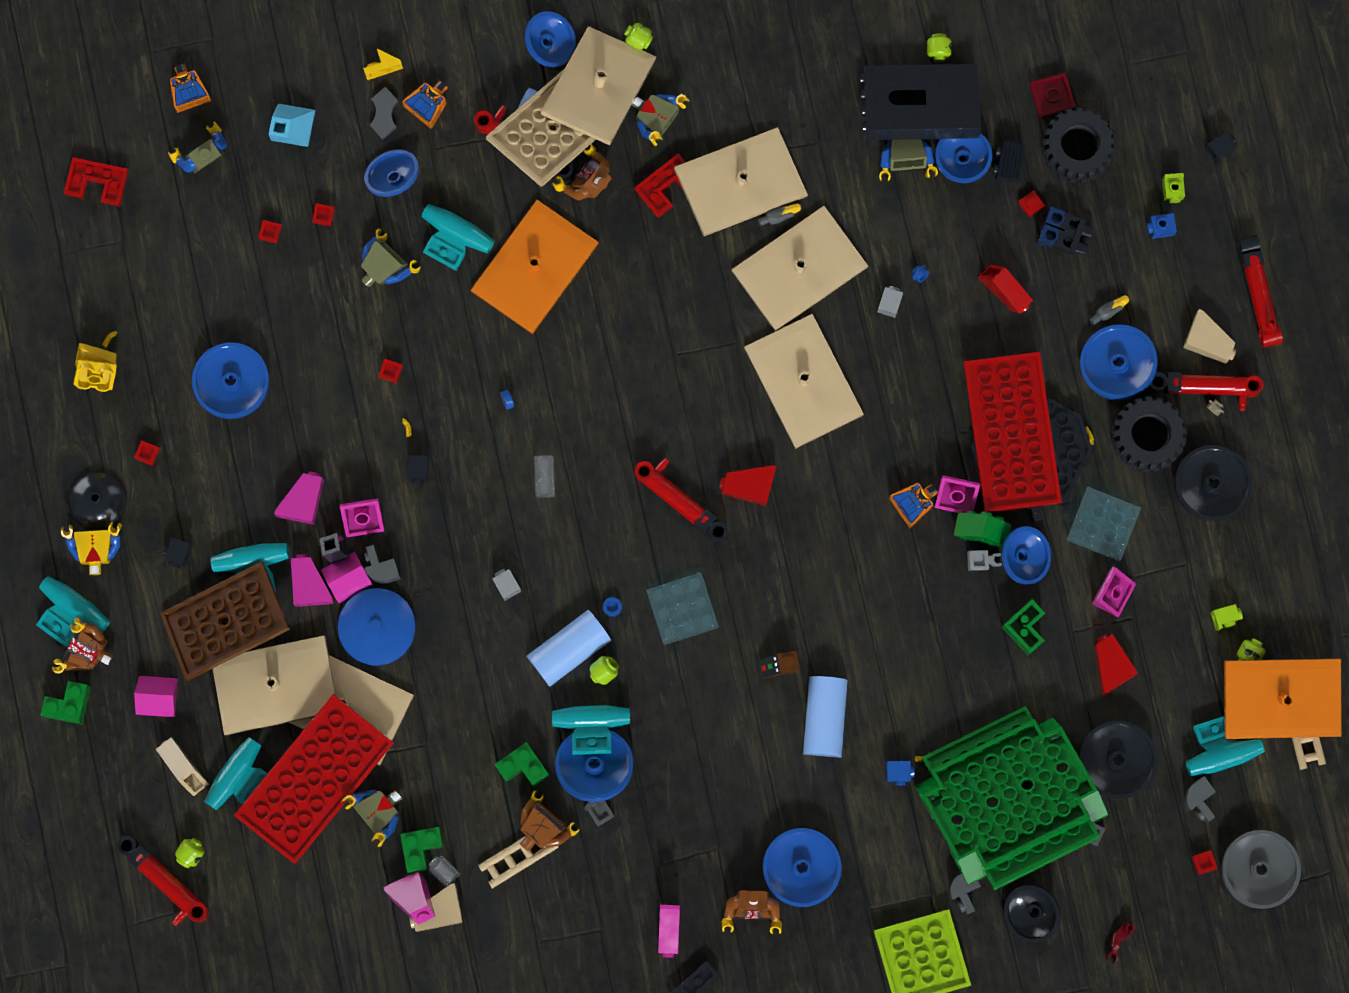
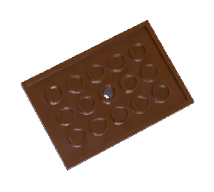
M263 562L160 613L182 673L187 681L290 630Z

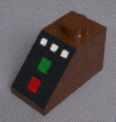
M796 651L776 654L757 660L761 679L796 673L800 670Z

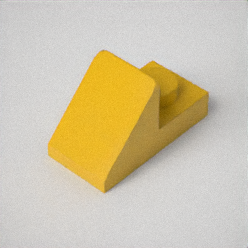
M377 49L381 63L373 62L368 64L364 68L367 80L401 70L403 67L400 59Z

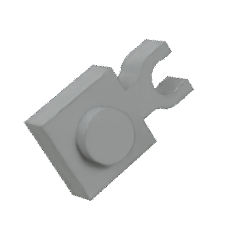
M988 550L968 551V571L989 570V564L993 567L1002 566V563H995L994 558L1000 557L1001 553L988 556Z

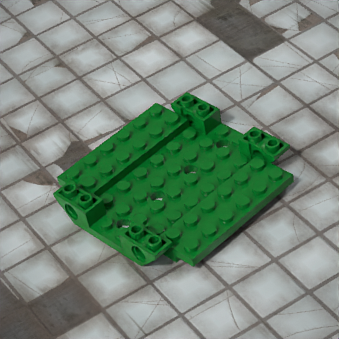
M1025 706L922 757L932 777L915 785V789L931 818L935 820L949 846L950 853L968 885L987 876L993 889L996 890L1100 838L1093 823L1108 816L1107 810L1095 784L1064 730L1054 718L1038 725ZM1064 764L1068 769L1065 772H1059L1057 767ZM1024 782H1031L1033 787L1025 790L1022 788V784ZM990 799H995L998 801V804L995 807H989L987 802ZM960 816L963 821L961 824L956 825L952 823V819Z

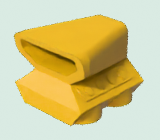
M79 343L73 384L79 389H89L92 387L101 392L112 390L116 374L117 354Z

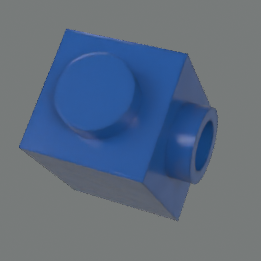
M1174 213L1151 216L1149 222H1147V232L1151 234L1152 239L1170 237L1176 234Z
M911 761L886 762V782H895V786H904L906 782L911 781V777H914V766H911Z

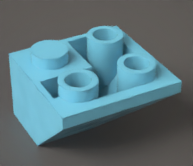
M278 104L273 113L269 130L271 141L308 147L315 110Z

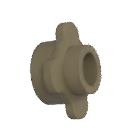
M1216 399L1214 401L1209 400L1210 403L1206 407L1216 416H1219L1221 412L1224 413L1222 410L1224 406Z

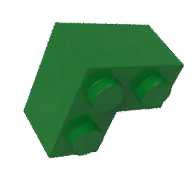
M966 511V513H958L954 536L964 540L982 541L992 546H1003L1006 537L1010 533L1011 524L1005 522L1002 517H992L990 512L982 511L981 514H978L974 511Z
M1033 599L1002 627L1027 656L1045 641L1032 627L1045 614Z
M68 681L64 700L44 697L41 716L83 725L91 687L86 684Z
M527 742L494 764L506 782L522 771L533 787L549 777L548 772Z
M440 827L400 834L408 874L417 871H427L425 851L444 847Z

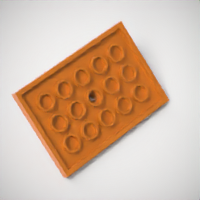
M536 200L475 283L471 292L533 334L599 242Z
M1341 659L1224 661L1225 739L1341 737Z

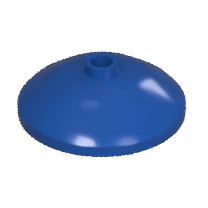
M547 11L538 13L527 23L524 36L525 44L529 53L537 62L547 67H559L570 60L576 49V37L573 28L564 17Z
M980 134V138L940 139L936 147L935 159L939 170L945 177L958 183H970L980 179L988 171L992 161V149L988 140L982 134ZM965 157L966 161L962 162L959 158Z
M405 150L385 152L376 157L367 167L364 176L365 184L369 191L377 196L389 197L398 195L406 191L417 179L419 163L412 153Z
M1025 526L1016 528L1008 534L1002 547V562L1007 574L1020 584H1034L1046 575L1051 562V550L1047 539L1039 530Z

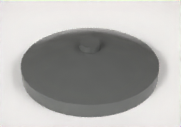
M1255 830L1242 834L1228 846L1223 856L1221 871L1227 890L1238 902L1251 908L1267 909L1284 903L1293 895L1300 881L1301 865L1296 850L1288 840L1271 831Z

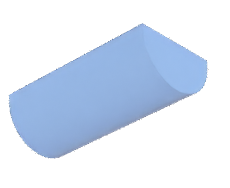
M587 610L526 657L550 687L609 643L611 639L594 615Z
M824 676L809 677L803 746L804 755L842 758L848 680Z

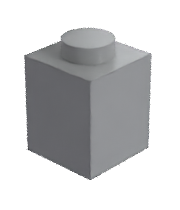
M893 286L885 287L877 312L895 318L903 292H900L899 288Z
M502 569L494 574L493 582L504 601L521 592L509 569L507 571Z

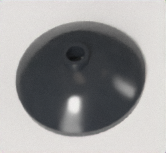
M91 472L82 476L75 482L69 494V507L72 515L79 523L88 528H107L111 522L113 524L116 523L126 509L127 495L123 485L116 477L105 472ZM94 495L99 496L97 501L92 500Z
M1028 884L1016 888L1007 897L1004 905V918L1008 928L1016 937L1029 943H1039L1055 934L1060 925L1061 911L1056 898L1047 889L1038 885ZM1034 908H1038L1039 913H1036Z

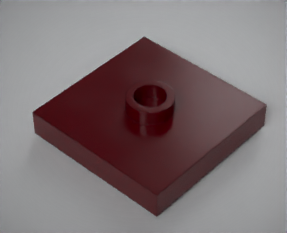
M1065 72L1029 82L1040 119L1059 114L1060 112L1063 113L1070 108L1072 110L1076 109Z

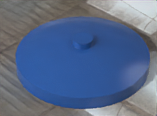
M1112 325L1097 331L1086 342L1080 359L1081 372L1087 385L1098 395L1112 400H1125L1142 393L1153 381L1158 365L1157 354L1152 341L1142 331L1128 325Z
M223 343L210 348L197 361L192 375L193 391L198 402L212 415L224 419H237L254 412L267 396L270 382L267 366L261 356L252 348L240 343Z
M381 588L367 589L354 595L343 607L338 621V634L345 650L357 661L373 666L390 664L401 658L410 648L416 630L415 618L408 603L395 592Z
M609 730L611 733V754L572 755V734L563 741L556 755L555 768L561 786L570 795L583 801L600 802L611 799L624 790L633 773V756L627 742L620 735Z
M807 828L792 829L779 835L768 847L763 862L764 878L770 891L782 902L795 907H809L821 903L836 889L841 876V859L835 845L822 833Z

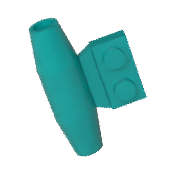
M428 204L422 213V218L439 230V232L431 236L423 253L457 271L466 255V246L488 254L494 245L495 240L479 227L451 211Z
M266 543L236 548L212 556L211 567L213 572H237L236 574L263 562L276 592L274 576L268 566L289 559V548L287 543Z
M49 576L40 584L39 589L55 606L47 609L36 625L66 648L69 647L75 634L70 628V624L77 625L74 623L75 618H79L81 623L86 622L97 625L102 633L110 624V621L93 603L71 587Z
M599 705L574 706L552 711L553 727L575 729L572 734V755L611 754V733L608 728L630 724V708Z
M1225 716L1193 726L1199 746L1205 752L1186 761V767L1190 776L1216 773L1243 764L1264 753L1265 750L1260 738L1240 741L1225 739Z
M248 737L236 749L214 779L204 800L206 804L218 810L233 793L240 803L243 804L268 774L260 768L252 767L261 748L260 744Z

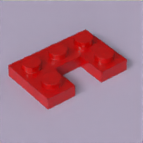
M679 154L634 188L657 218L673 206L662 191L675 181L683 190L674 170L675 166L686 163Z
M73 157L64 194L83 199L88 181L104 184L101 203L120 207L129 170Z

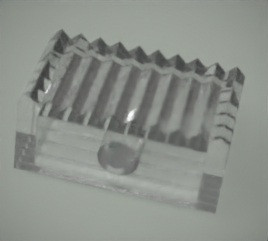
M535 456V495L538 498L555 497L553 456Z
M436 856L429 863V871L445 887L452 884L460 876V873L443 856L440 858Z

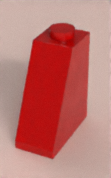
M990 264L978 276L979 280L1012 312L1023 313L1030 307L1029 304L1033 299L1006 267Z
M772 465L727 473L726 478L722 477L719 486L722 489V495L766 506L776 466Z
M1105 634L1096 640L1098 644L1094 646L1100 688L1103 696L1138 674L1113 634L1109 637Z

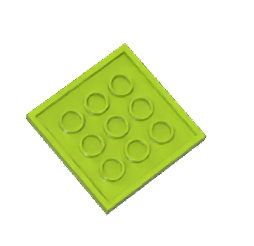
M950 910L874 930L891 993H947L971 986Z

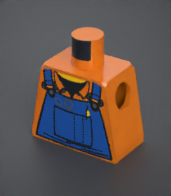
M185 64L175 67L177 76L170 79L174 107L177 113L211 101L195 70L188 72Z
M441 81L433 88L424 83L403 100V106L431 129L447 104L442 94L448 88Z
M916 483L890 495L889 499L908 527L911 528L933 507L930 498L938 494L932 484L922 489L920 484Z

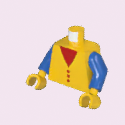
M111 522L108 530L74 532V535H72V525H69V532H65L62 526L61 535L65 537L68 550L75 560L80 561L82 565H89L90 575H100L101 564L110 563V559L115 557L120 548L119 531L122 527L120 523H118L117 529L112 527L113 523Z

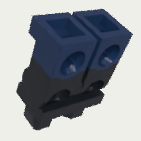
M1051 206L1036 244L1046 245L1069 255L1074 253L1084 255L1088 244L1079 241L1080 237L1083 236L1090 239L1094 228L1085 224L1087 220L1080 219Z

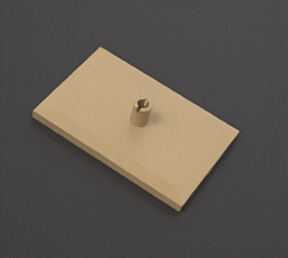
M588 26L543 107L541 115L610 145L653 66L656 56L643 50H637L625 42Z
M564 70L486 136V140L541 187L596 140L541 115L543 107Z
M778 128L674 167L703 236L808 196Z
M823 206L733 268L732 272L776 332L868 268V265L825 206Z
M813 314L744 347L795 449L864 415ZM805 377L807 380L803 381L801 378Z
M325 636L244 652L213 668L224 735L314 717L332 694L336 695Z
M329 656L336 696L343 702H346L348 706L389 739L393 740L414 695ZM314 717L289 723L305 729ZM385 755L377 763L378 765H381Z

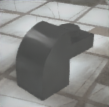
M374 545L366 547L367 553H364L367 564L371 563V566L364 569L372 580L386 584L401 579L394 559L380 563Z
M1205 776L1188 787L1184 796V803L1187 811L1195 808L1197 810L1195 811L1197 817L1201 821L1209 822L1215 816L1204 800L1216 791Z
M960 874L950 885V899L953 900L958 897L960 900L957 902L958 907L966 915L975 911L967 893L981 887L979 881L968 885L963 875Z

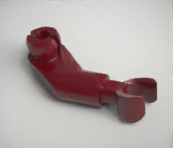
M1124 923L1112 934L1111 949L1105 955L1106 960H1109L1112 954L1114 956L1112 963L1118 961L1117 950H1119L1121 942L1134 932L1135 927L1133 924Z

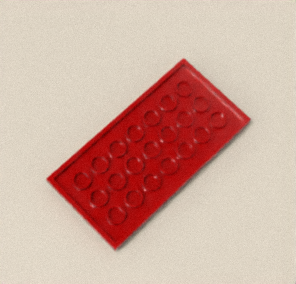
M1040 352L964 361L984 512L1061 504Z
M332 694L234 816L296 864L345 804L346 800L342 802V799L354 793L394 742L335 694Z

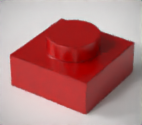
M1032 191L1018 201V204L1028 218L1045 206L1035 191Z
M316 203L312 223L331 227L335 207Z
M263 220L258 239L277 244L282 225Z
M384 359L378 377L397 384L403 365Z
M141 440L134 459L153 466L160 448Z
M1211 850L1192 856L1198 875L1218 869Z

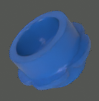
M920 265L916 266L912 271V279L917 280L919 283L923 282L929 275L926 265H922V267Z

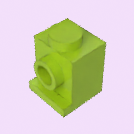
M1184 173L1165 174L1163 176L1164 201L1179 203L1184 199ZM1172 186H1177L1178 190H1173Z
M1236 604L1211 612L1216 631L1223 628L1222 625L1225 628L1235 626L1236 621L1243 619L1241 610L1236 607Z

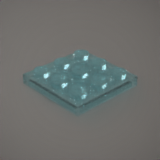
M1087 486L1066 541L1120 562L1141 507Z
M701 573L646 590L663 645L719 628Z

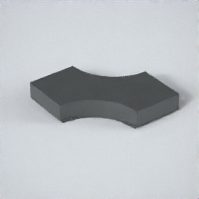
M386 87L371 99L376 107V115L370 127L382 140L397 128L392 120V112L398 104V100Z

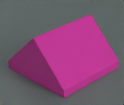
M943 475L939 484L935 508L956 513L974 511L980 483Z
M378 498L340 504L346 537L384 531L381 505Z
M355 552L349 554V558L332 563L321 569L338 603L373 586Z
M1112 567L1107 573L1092 604L1119 617L1136 583L1116 567Z
M139 676L134 693L136 715L175 717L178 678Z

